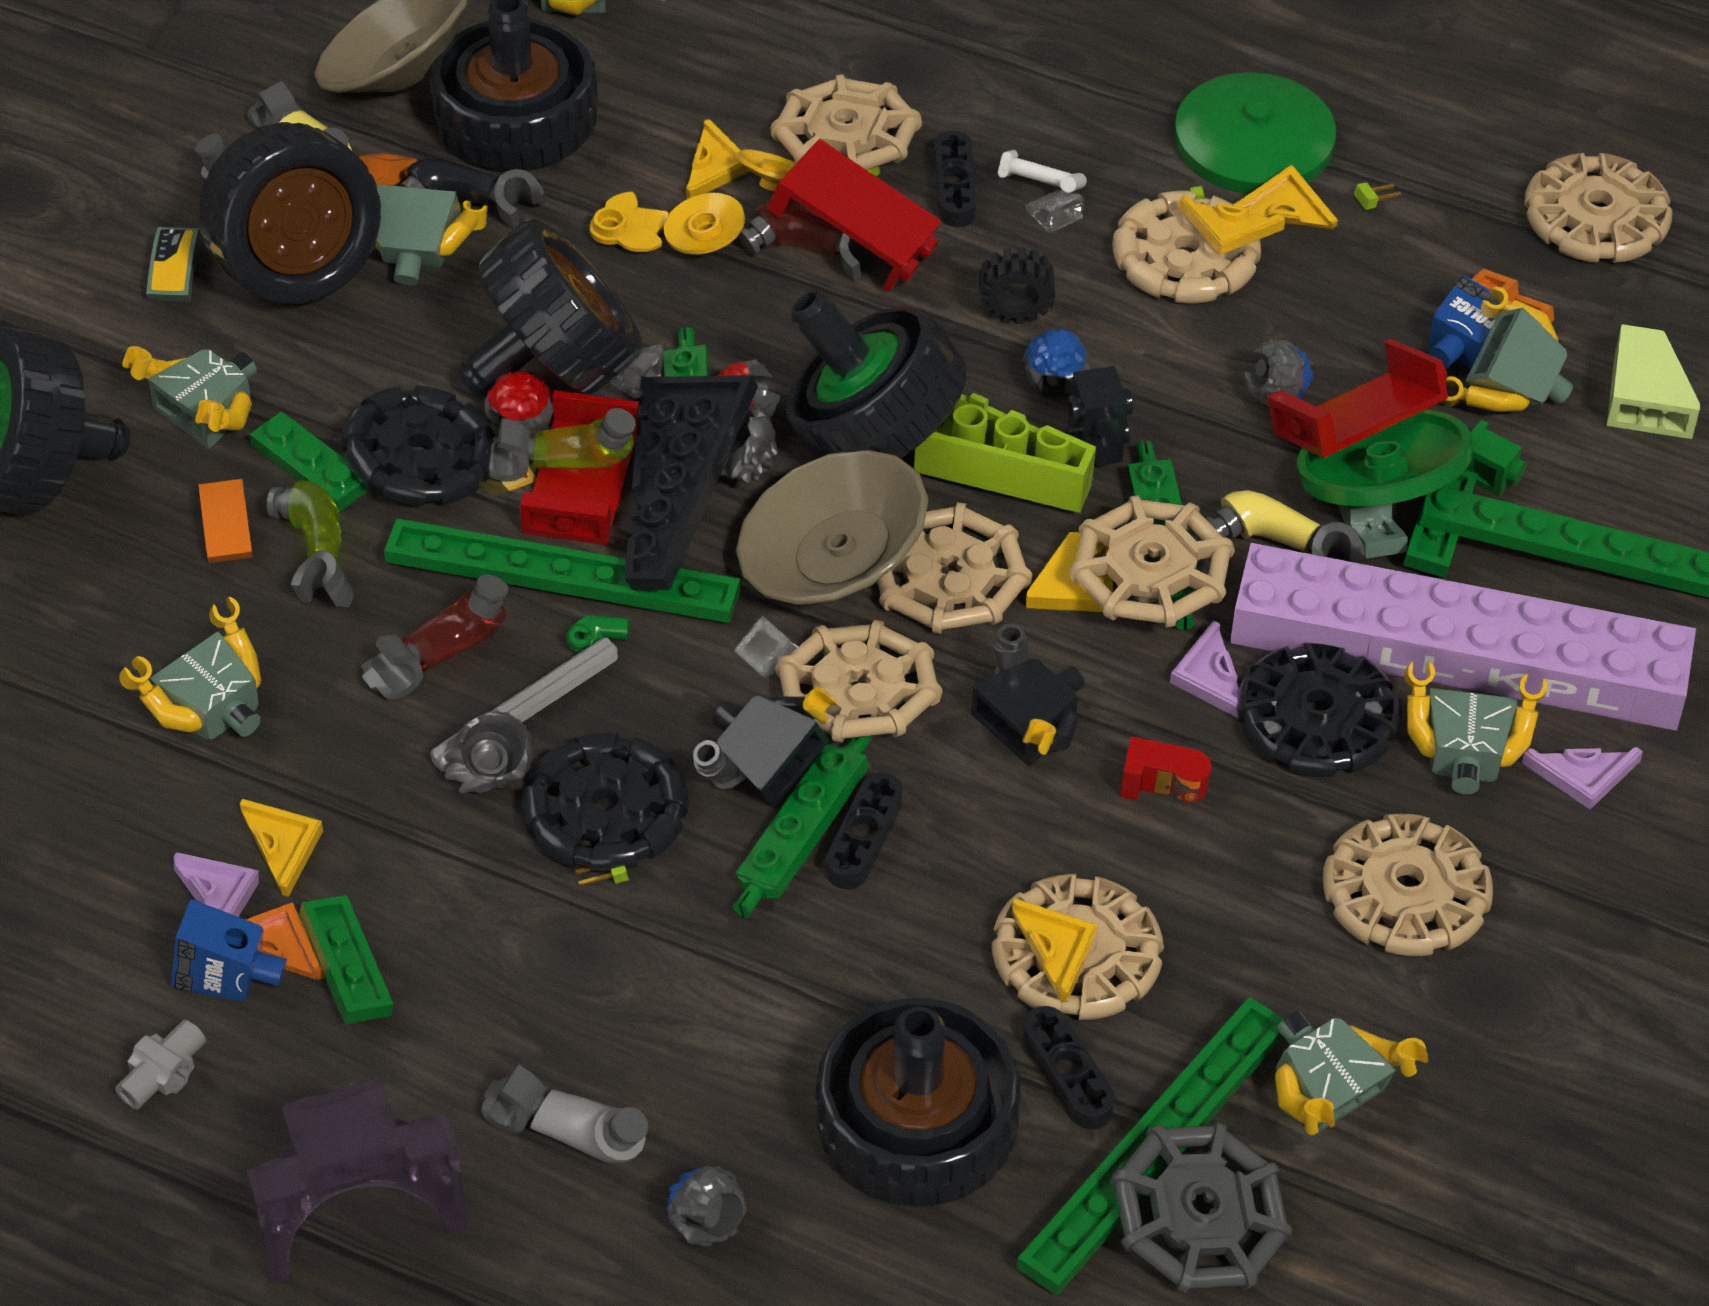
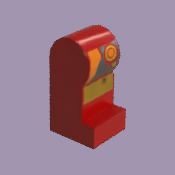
M1131 736L1120 797L1138 800L1140 791L1171 795L1177 801L1183 803L1199 802L1206 796L1208 791L1211 761L1208 756L1196 749Z

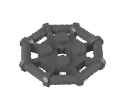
M1216 1122L1214 1126L1164 1128L1162 1125L1157 1124L1149 1128L1146 1139L1121 1170L1113 1172L1110 1185L1116 1190L1124 1238L1121 1241L1126 1251H1134L1175 1283L1177 1291L1187 1293L1189 1289L1234 1286L1247 1290L1257 1284V1276L1279 1247L1291 1239L1292 1227L1286 1220L1278 1181L1280 1169L1275 1162L1269 1164L1229 1133L1226 1130V1124ZM1207 1146L1208 1153L1182 1155L1178 1148ZM1221 1152L1249 1172V1174L1244 1175L1239 1170L1235 1174L1225 1166L1227 1161L1221 1157ZM1158 1155L1162 1156L1168 1165L1163 1174L1157 1180L1144 1176L1143 1173ZM1251 1188H1260L1265 1215L1256 1213ZM1137 1193L1150 1197L1154 1221L1144 1226L1142 1225ZM1196 1195H1202L1205 1203H1213L1214 1209H1211L1207 1215L1198 1212L1193 1207L1192 1203L1195 1201ZM1248 1229L1261 1233V1239L1246 1257L1238 1242ZM1161 1234L1164 1237L1165 1243L1170 1248L1176 1251H1183L1185 1253L1183 1264L1151 1240V1238ZM1224 1255L1231 1265L1196 1268L1198 1256Z

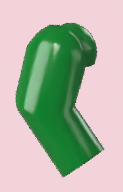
M586 615L567 631L566 642L573 651L582 652L601 638L628 640L630 619Z

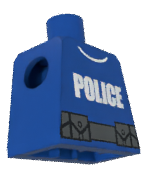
M1465 275L1459 279L1435 312L1428 342L1432 347L1429 355L1442 360L1445 369L1453 362H1457L1471 371L1496 318H1488L1482 313V301L1486 300L1494 305L1500 303L1489 297V289Z
M190 899L175 937L171 988L243 1001L247 999L254 980L280 986L285 973L287 958L262 952L264 929L260 925Z

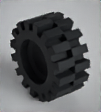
M1010 247L1003 249V256H1000L998 252L991 254V261L985 259L982 263V269H979L980 303H982L983 310L985 312L990 311V317L995 320L1001 315L1002 322L1008 324L1011 318H1016V324H1023L1024 317H1028L1030 322L1037 320V312L1042 316L1047 314L1048 307H1053L1054 298H1056L1054 268L1052 263L1049 264V259L1045 255L1039 258V251L1034 249L1029 254H1026L1025 247H1018V253H1012ZM1012 283L1028 284V286L1022 288L1005 287Z

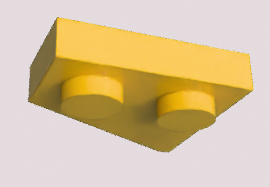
M1069 532L1027 591L1026 608L1089 612L1104 611L1080 584L1074 583L1070 577L1069 569L1075 562L1081 535L1079 532ZM1102 543L1096 545L1094 558L1106 556L1109 547ZM1109 575L1097 576L1113 593V580Z

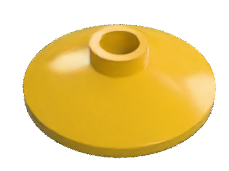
M741 150L738 154L739 161L751 172L761 177L759 185L774 192L781 179L795 165L794 161L757 150Z
M705 193L693 196L677 205L667 216L664 224L666 240L672 248L686 254H706L719 250L731 243L742 231L745 223L744 210L739 201L726 194Z

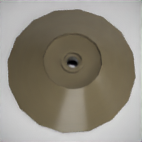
M468 0L376 1L360 12L338 32L320 55L314 73L320 89L337 93L395 92L418 83L430 74L433 61L445 51L454 39Z
M871 450L831 453L792 469L762 493L743 520L736 548L743 578L766 598L795 605L836 601L873 585L904 560L923 531L929 499L920 474L896 455Z

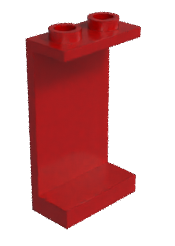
M820 138L781 179L767 207V210L781 218L797 201L892 265L893 269L883 286L888 292L900 280L907 283L920 264L917 261L920 257L924 260L929 258L939 242V239L934 235L942 222Z
M1393 339L1386 340L1384 345L1389 372L1318 406L1312 405L1282 390L1267 396L1274 435L1325 458L1447 400L1446 369L1442 360Z
M554 390L552 396L554 421L548 438L547 461H541L532 493L524 492L520 503L522 534L608 546L633 458L636 437L639 436L640 421L638 418L639 402ZM614 408L628 411L636 423L629 440L620 450H609L603 447L596 436V432L606 413Z

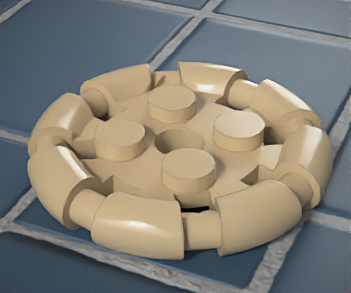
M1576 153L1558 158L1548 163L1545 171L1540 170L1533 176L1525 192L1524 204L1528 208L1526 216L1536 234L1546 244L1553 242L1558 245L1560 253L1586 262L1598 263L1599 259H1612L1613 263H1621L1639 258L1649 253L1652 245H1658L1664 240L1672 223L1673 213L1669 207L1670 197L1660 181L1649 171L1644 173L1637 169L1635 162L1611 154L1599 153L1598 157L1585 156L1584 153ZM1587 173H1597V176H1587ZM1604 203V204H1606L1607 206H1606V207H1598V206H1595V205H1593V204ZM1568 226L1572 230L1568 233L1563 228Z
M1191 191L1159 193L1157 199L1153 201L1147 198L1139 201L1120 218L1118 222L1119 229L1114 232L1112 240L1115 261L1121 270H1126V277L1132 284L1145 293L1159 299L1163 295L1175 298V303L1197 304L1215 301L1217 296L1223 293L1229 296L1242 288L1256 272L1255 264L1261 259L1260 239L1219 255L1179 209L1180 197L1188 195L1195 203L1217 207V202L1233 205L1216 196H1213L1212 199L1195 200L1196 193ZM1163 214L1165 219L1160 221L1156 216ZM1181 247H1189V248L1194 249L1195 251L1189 253L1188 251H1186V250H1184V249H1178V248H1181ZM1168 275L1175 278H1180V281H1170L1168 280Z
M1388 814L1384 815L1383 820L1372 822L1367 819L1356 824L1333 845L1335 853L1327 857L1323 868L1325 898L1328 903L1334 904L1335 910L1333 914L1338 922L1363 943L1368 945L1372 941L1386 947V953L1395 955L1429 956L1437 948L1444 947L1446 950H1451L1469 940L1483 925L1482 915L1490 911L1493 901L1492 876L1489 867L1482 865L1480 861L1481 852L1458 830L1449 825H1446L1444 828L1430 822L1429 817L1421 815ZM1385 838H1388V839H1389L1388 841H1385V842H1382V840H1381V839H1385ZM1422 840L1436 844L1434 851L1419 846ZM1360 859L1365 861V864L1361 865L1356 863V861ZM1408 875L1413 879H1417L1420 884L1415 887H1407L1399 883L1397 878ZM1362 892V897L1352 899L1350 896L1352 893ZM1455 897L1460 900H1463L1465 902V906L1457 902H1454L1453 898ZM1381 919V921H1382L1385 925H1387V926H1389V927H1392L1393 929L1388 928V927H1386V926H1383V925H1381V924H1378L1379 920ZM1435 920L1438 929L1428 931L1425 923Z
M1064 874L1041 879L1032 883L1031 890L1026 893H1016L1003 907L996 920L994 932L997 934V938L992 942V955L999 976L1005 985H1013L1018 990L1017 997L1032 1008L1039 1006L1054 1007L1064 1014L1079 1015V1020H1093L1115 1015L1124 1011L1126 1008L1125 1004L1130 1000H1141L1154 985L1160 973L1162 960L1159 958V954L1164 949L1159 924L1149 907H1141L1136 902L1137 895L1127 888L1101 877L1095 876V880L1076 878L1077 874ZM1074 897L1093 899L1092 907L1073 904ZM1014 898L1098 925L1097 936L1072 993L1082 992V996L1070 995L1067 1003L1060 1001L1027 940L1018 939L1023 933L1012 915ZM1124 915L1126 918L1120 921L1118 917ZM1126 946L1135 947L1138 952L1125 951ZM1036 966L1040 973L1031 977L1027 971ZM1114 975L1121 981V984L1116 987L1108 981Z

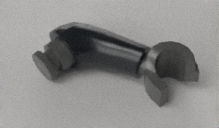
M423 159L412 163L403 171L405 180L400 184L401 187L454 191L458 201L463 202L471 201V203L493 206L496 203L499 217L513 230L520 222L517 209L512 204L519 201L529 204L546 203L543 188L537 182V179L531 173L520 169L509 170L500 176H496L444 160Z

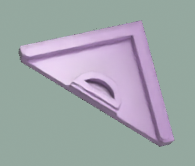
M1213 621L1171 672L1170 683L1238 718L1237 694L1239 688L1237 685V675L1229 651L1225 648L1220 633V624Z
M1634 747L1629 752L1601 753V748L1565 749L1564 753L1540 754L1534 749H1528L1523 755L1522 764L1588 809H1591L1641 762L1643 751Z
M182 853L174 855V871L196 901L239 917L259 884L258 870Z

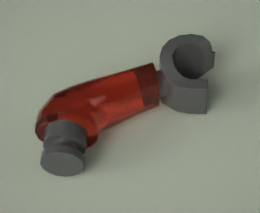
M770 202L759 205L753 210L755 218L748 223L749 229L743 227L738 235L743 246L752 255L760 252L759 246L767 247L771 243L777 246H782L784 243L798 244L835 256L840 254L842 268L853 282L861 278L860 263L856 257L867 254L881 259L811 210L793 204L781 218L767 210Z
M481 575L477 579L473 591L464 593L458 601L427 620L420 627L406 635L403 640L397 635L378 637L375 645L381 653L361 665L364 671L362 678L371 689L380 691L388 700H396L411 693L423 679V671L476 646L496 633L506 618L503 600L508 594L507 584L496 576Z

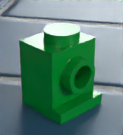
M1481 420L1470 432L1473 458L1466 470L1478 473L1476 486L1500 497L1510 483L1516 485L1525 473L1527 462L1520 459L1521 446L1489 431V423Z

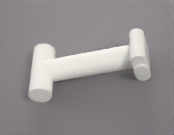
M1010 150L1002 154L998 169V175L1001 178L1016 174L1060 187L1067 193L1084 188L1087 182L1086 177L1082 173L1071 174L1019 159L1016 150Z

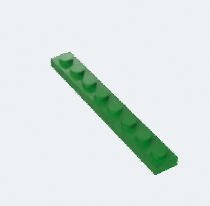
M1442 487L1425 495L1419 526L1709 598V552L1449 487Z
M398 518L395 521L384 550L386 563L477 579L481 575H493L510 585L725 623L731 622L740 593V578L683 568L679 569L671 590H632L625 580L626 558Z
M1248 997L1017 1259V1269L1058 1296L1122 1223L1116 1190L1110 1185L1112 1174L1114 1171L1121 1170L1146 1139L1147 1130L1157 1124L1162 1125L1164 1128L1206 1126L1281 1041L1283 1036L1277 1030V1026L1284 1018L1253 998ZM1181 1147L1178 1149L1182 1154L1187 1147ZM1158 1155L1143 1175L1157 1180L1167 1169L1168 1165L1163 1157ZM1137 1193L1138 1203L1145 1195Z

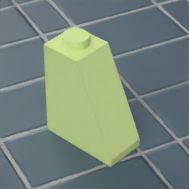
M1621 324L1614 355L1607 426L1692 439L1700 411V403L1663 330Z

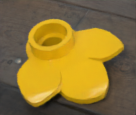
M634 192L618 194L606 202L605 208L595 213L590 222V234L594 240L602 244H618L626 250L634 252L652 251L662 246V240L658 234L664 230L665 220L669 213L668 211L638 207V201Z

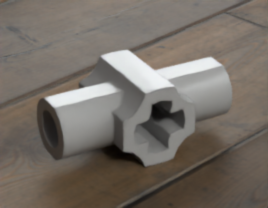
M183 1020L164 1039L157 1034L153 1036L145 1035L134 1046L133 1053L127 1061L130 1073L115 1087L121 1100L133 1109L138 1110L158 1090L164 1095L173 1092L176 1094L187 1084L188 1077L194 1069L192 1056L206 1043V1038L202 1031L190 1021Z

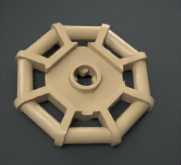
M844 74L836 75V79L804 90L793 89L786 95L787 102L779 118L771 124L770 129L772 138L783 144L793 156L795 164L820 138L864 169L869 170L892 161L895 163L903 161L907 157V148L914 133L922 126V118L918 111L911 109L897 93L895 85L889 82L880 85L846 79ZM832 97L831 100L823 102L824 99ZM806 111L803 117H797L799 113ZM888 128H899L895 137L886 133ZM805 134L809 141L803 144L796 135Z
M1139 495L1130 496L1129 502L1094 520L1086 519L1079 526L1080 541L1075 562L1071 565L1069 573L1071 580L1076 584H1080L1104 610L1103 615L1111 620L1121 617L1163 623L1165 628L1174 627L1176 621L1207 604L1222 601L1226 595L1224 584L1229 559L1234 555L1235 549L1232 541L1228 538H1223L1199 513V506L1191 502L1184 506L1141 500ZM1154 519L1164 520L1165 526L1154 524ZM1132 520V522L1118 528L1117 530H1114L1116 527ZM1191 529L1202 541H1196L1186 530ZM1102 543L1109 547L1106 556L1094 558L1096 545ZM1149 554L1152 558L1161 556L1158 562H1147L1144 560V555ZM1199 559H1211L1208 575L1196 570ZM1108 574L1118 585L1117 589L1112 593L1097 576ZM1188 586L1197 589L1172 603L1171 595ZM1132 595L1139 602L1129 601L1127 599ZM1158 599L1160 605L1150 603Z
M957 502L955 507L927 511L923 529H933L930 531V534H925L922 531L904 560L877 581L881 594L879 599L880 605L887 611L895 610L932 628V633L941 634L942 630L982 623H988L993 626L1001 622L1003 619L1002 614L1022 589L1030 586L1032 581V572L1026 568L1017 541L1018 531L1012 525L1003 526L966 508V503ZM947 525H953V529H951L950 527H946V526H947ZM965 526L990 539L982 542L964 533L963 527ZM1003 552L1008 569L996 568L993 557ZM952 566L957 568L959 572L950 571L948 574L942 573V567ZM892 572L903 573L908 583L901 587L896 585ZM993 586L1001 587L993 598L987 599L985 597ZM913 599H916V600H918V601H920V602H922V603H924V604H926V605H928V606L934 608L935 610H933V609H931V608H929V607H927V606H925V605H923V604H921V603H919V602H917V601H915V600H913ZM965 603L964 609L954 610V604Z
M874 620L872 624L837 628H827L824 625L815 627L812 630V635L790 655L780 657L775 667L776 674L781 680L783 696H807L800 689V684L812 685L813 689L816 687L823 688L839 701L837 705L829 706L824 712L829 718L826 724L820 723L817 719L813 720L818 723L823 732L832 736V741L840 743L845 738L884 734H891L893 737L901 736L906 733V727L927 707L940 702L943 693L942 687L937 683L932 662L934 650L925 642L917 643L885 627L884 621ZM883 645L903 656L896 658L880 650V646ZM819 652L823 654L824 658L815 666L805 665ZM917 672V684L905 682V675ZM856 681L866 682V683H858V684H855V685H851L852 682H856ZM903 701L906 702L899 710L895 709ZM871 714L869 718H859V715Z

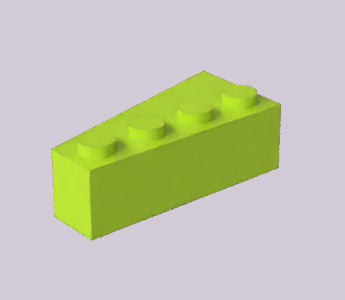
M974 392L970 397L962 394L956 406L941 426L915 448L914 470L918 473L1078 513L1081 512L1092 486L1096 452L1095 446L1048 425L1038 428L1029 424L1026 420V415L1012 409L1006 414L988 406L989 399Z

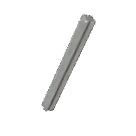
M601 638L490 712L497 710L501 713L508 712L514 718L524 722L618 659L617 647L608 638ZM458 733L433 748L430 752L433 764L441 772H446V769L453 763L449 754L454 750L455 736Z

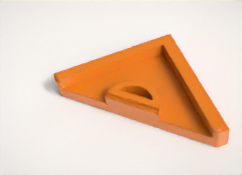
M293 902L245 919L260 925L264 929L262 952L287 958L285 970L316 980L325 978Z

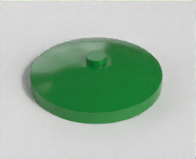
M1244 72L1216 77L1192 90L1182 101L1178 109L1174 137L1180 157L1194 173L1209 183L1223 189L1250 194L1291 165L1307 183L1317 178L1326 169L1333 156L1336 125L1327 105L1305 86L1276 75Z
M1426 409L1325 458L1302 448L1297 458L1300 482L1304 490L1321 501L1343 506H1379L1411 500L1449 484L1459 477L1471 463L1473 446L1470 431L1464 422L1450 414Z

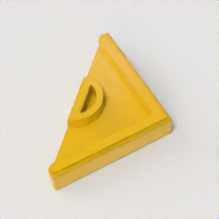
M710 119L704 121L702 136L692 164L691 177L686 186L687 199L708 193L751 172L738 159V154L741 150Z
M1293 165L1234 204V206L1248 208L1250 214L1265 217L1281 214L1285 218V223L1325 229H1334L1338 224L1337 218Z
M1188 195L1180 197L1179 200L1181 212L1219 255L1284 230L1285 218L1281 214L1265 217L1250 214L1248 208L1217 202V207L1195 203Z
M242 799L240 802L241 814L281 894L289 897L323 832L322 821Z
M1014 898L1012 903L1014 919L1060 1001L1067 1003L1097 936L1098 925Z

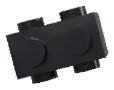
M1115 366L1073 372L1071 397H1068L1067 400L1069 422L1068 427H1065V433L1096 447L1094 466H1105L1122 462L1124 444L1130 442V431L1127 422V415L1133 412L1130 390L1128 388L1123 389Z

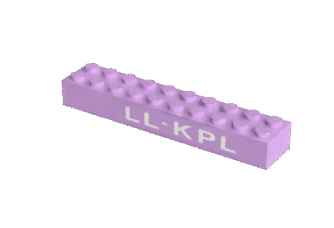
M1251 543L1235 606L1230 643L1268 651H1274L1288 646L1289 649L1301 648L1304 643L1332 645L1344 648L1346 653L1357 658L1363 655L1377 665L1385 674L1404 677L1405 669L1413 661V676L1421 681L1426 679V663L1430 661L1435 668V676L1431 683L1516 698L1518 700H1523L1519 692L1520 681L1524 675L1528 674L1525 690L1530 694H1538L1542 690L1544 678L1547 681V693L1544 699L1537 702L1538 704L1677 731L1687 696L1696 628Z

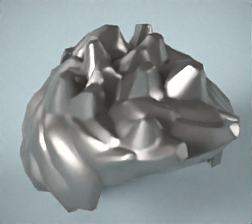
M749 407L722 469V476L726 475L729 478H736L740 482L749 484L751 478L754 481H758L763 472L768 471L769 467L772 468L774 466L772 456L778 454L775 430L770 418L765 413L754 407Z
M488 711L468 721L458 732L457 736H455L454 750L449 754L453 763L446 769L445 779L462 782L459 788L461 794L473 791L477 793L487 792L494 788H504L520 781L525 773L529 771L534 760L531 732L526 730V726L522 724L521 720L514 718L508 712Z

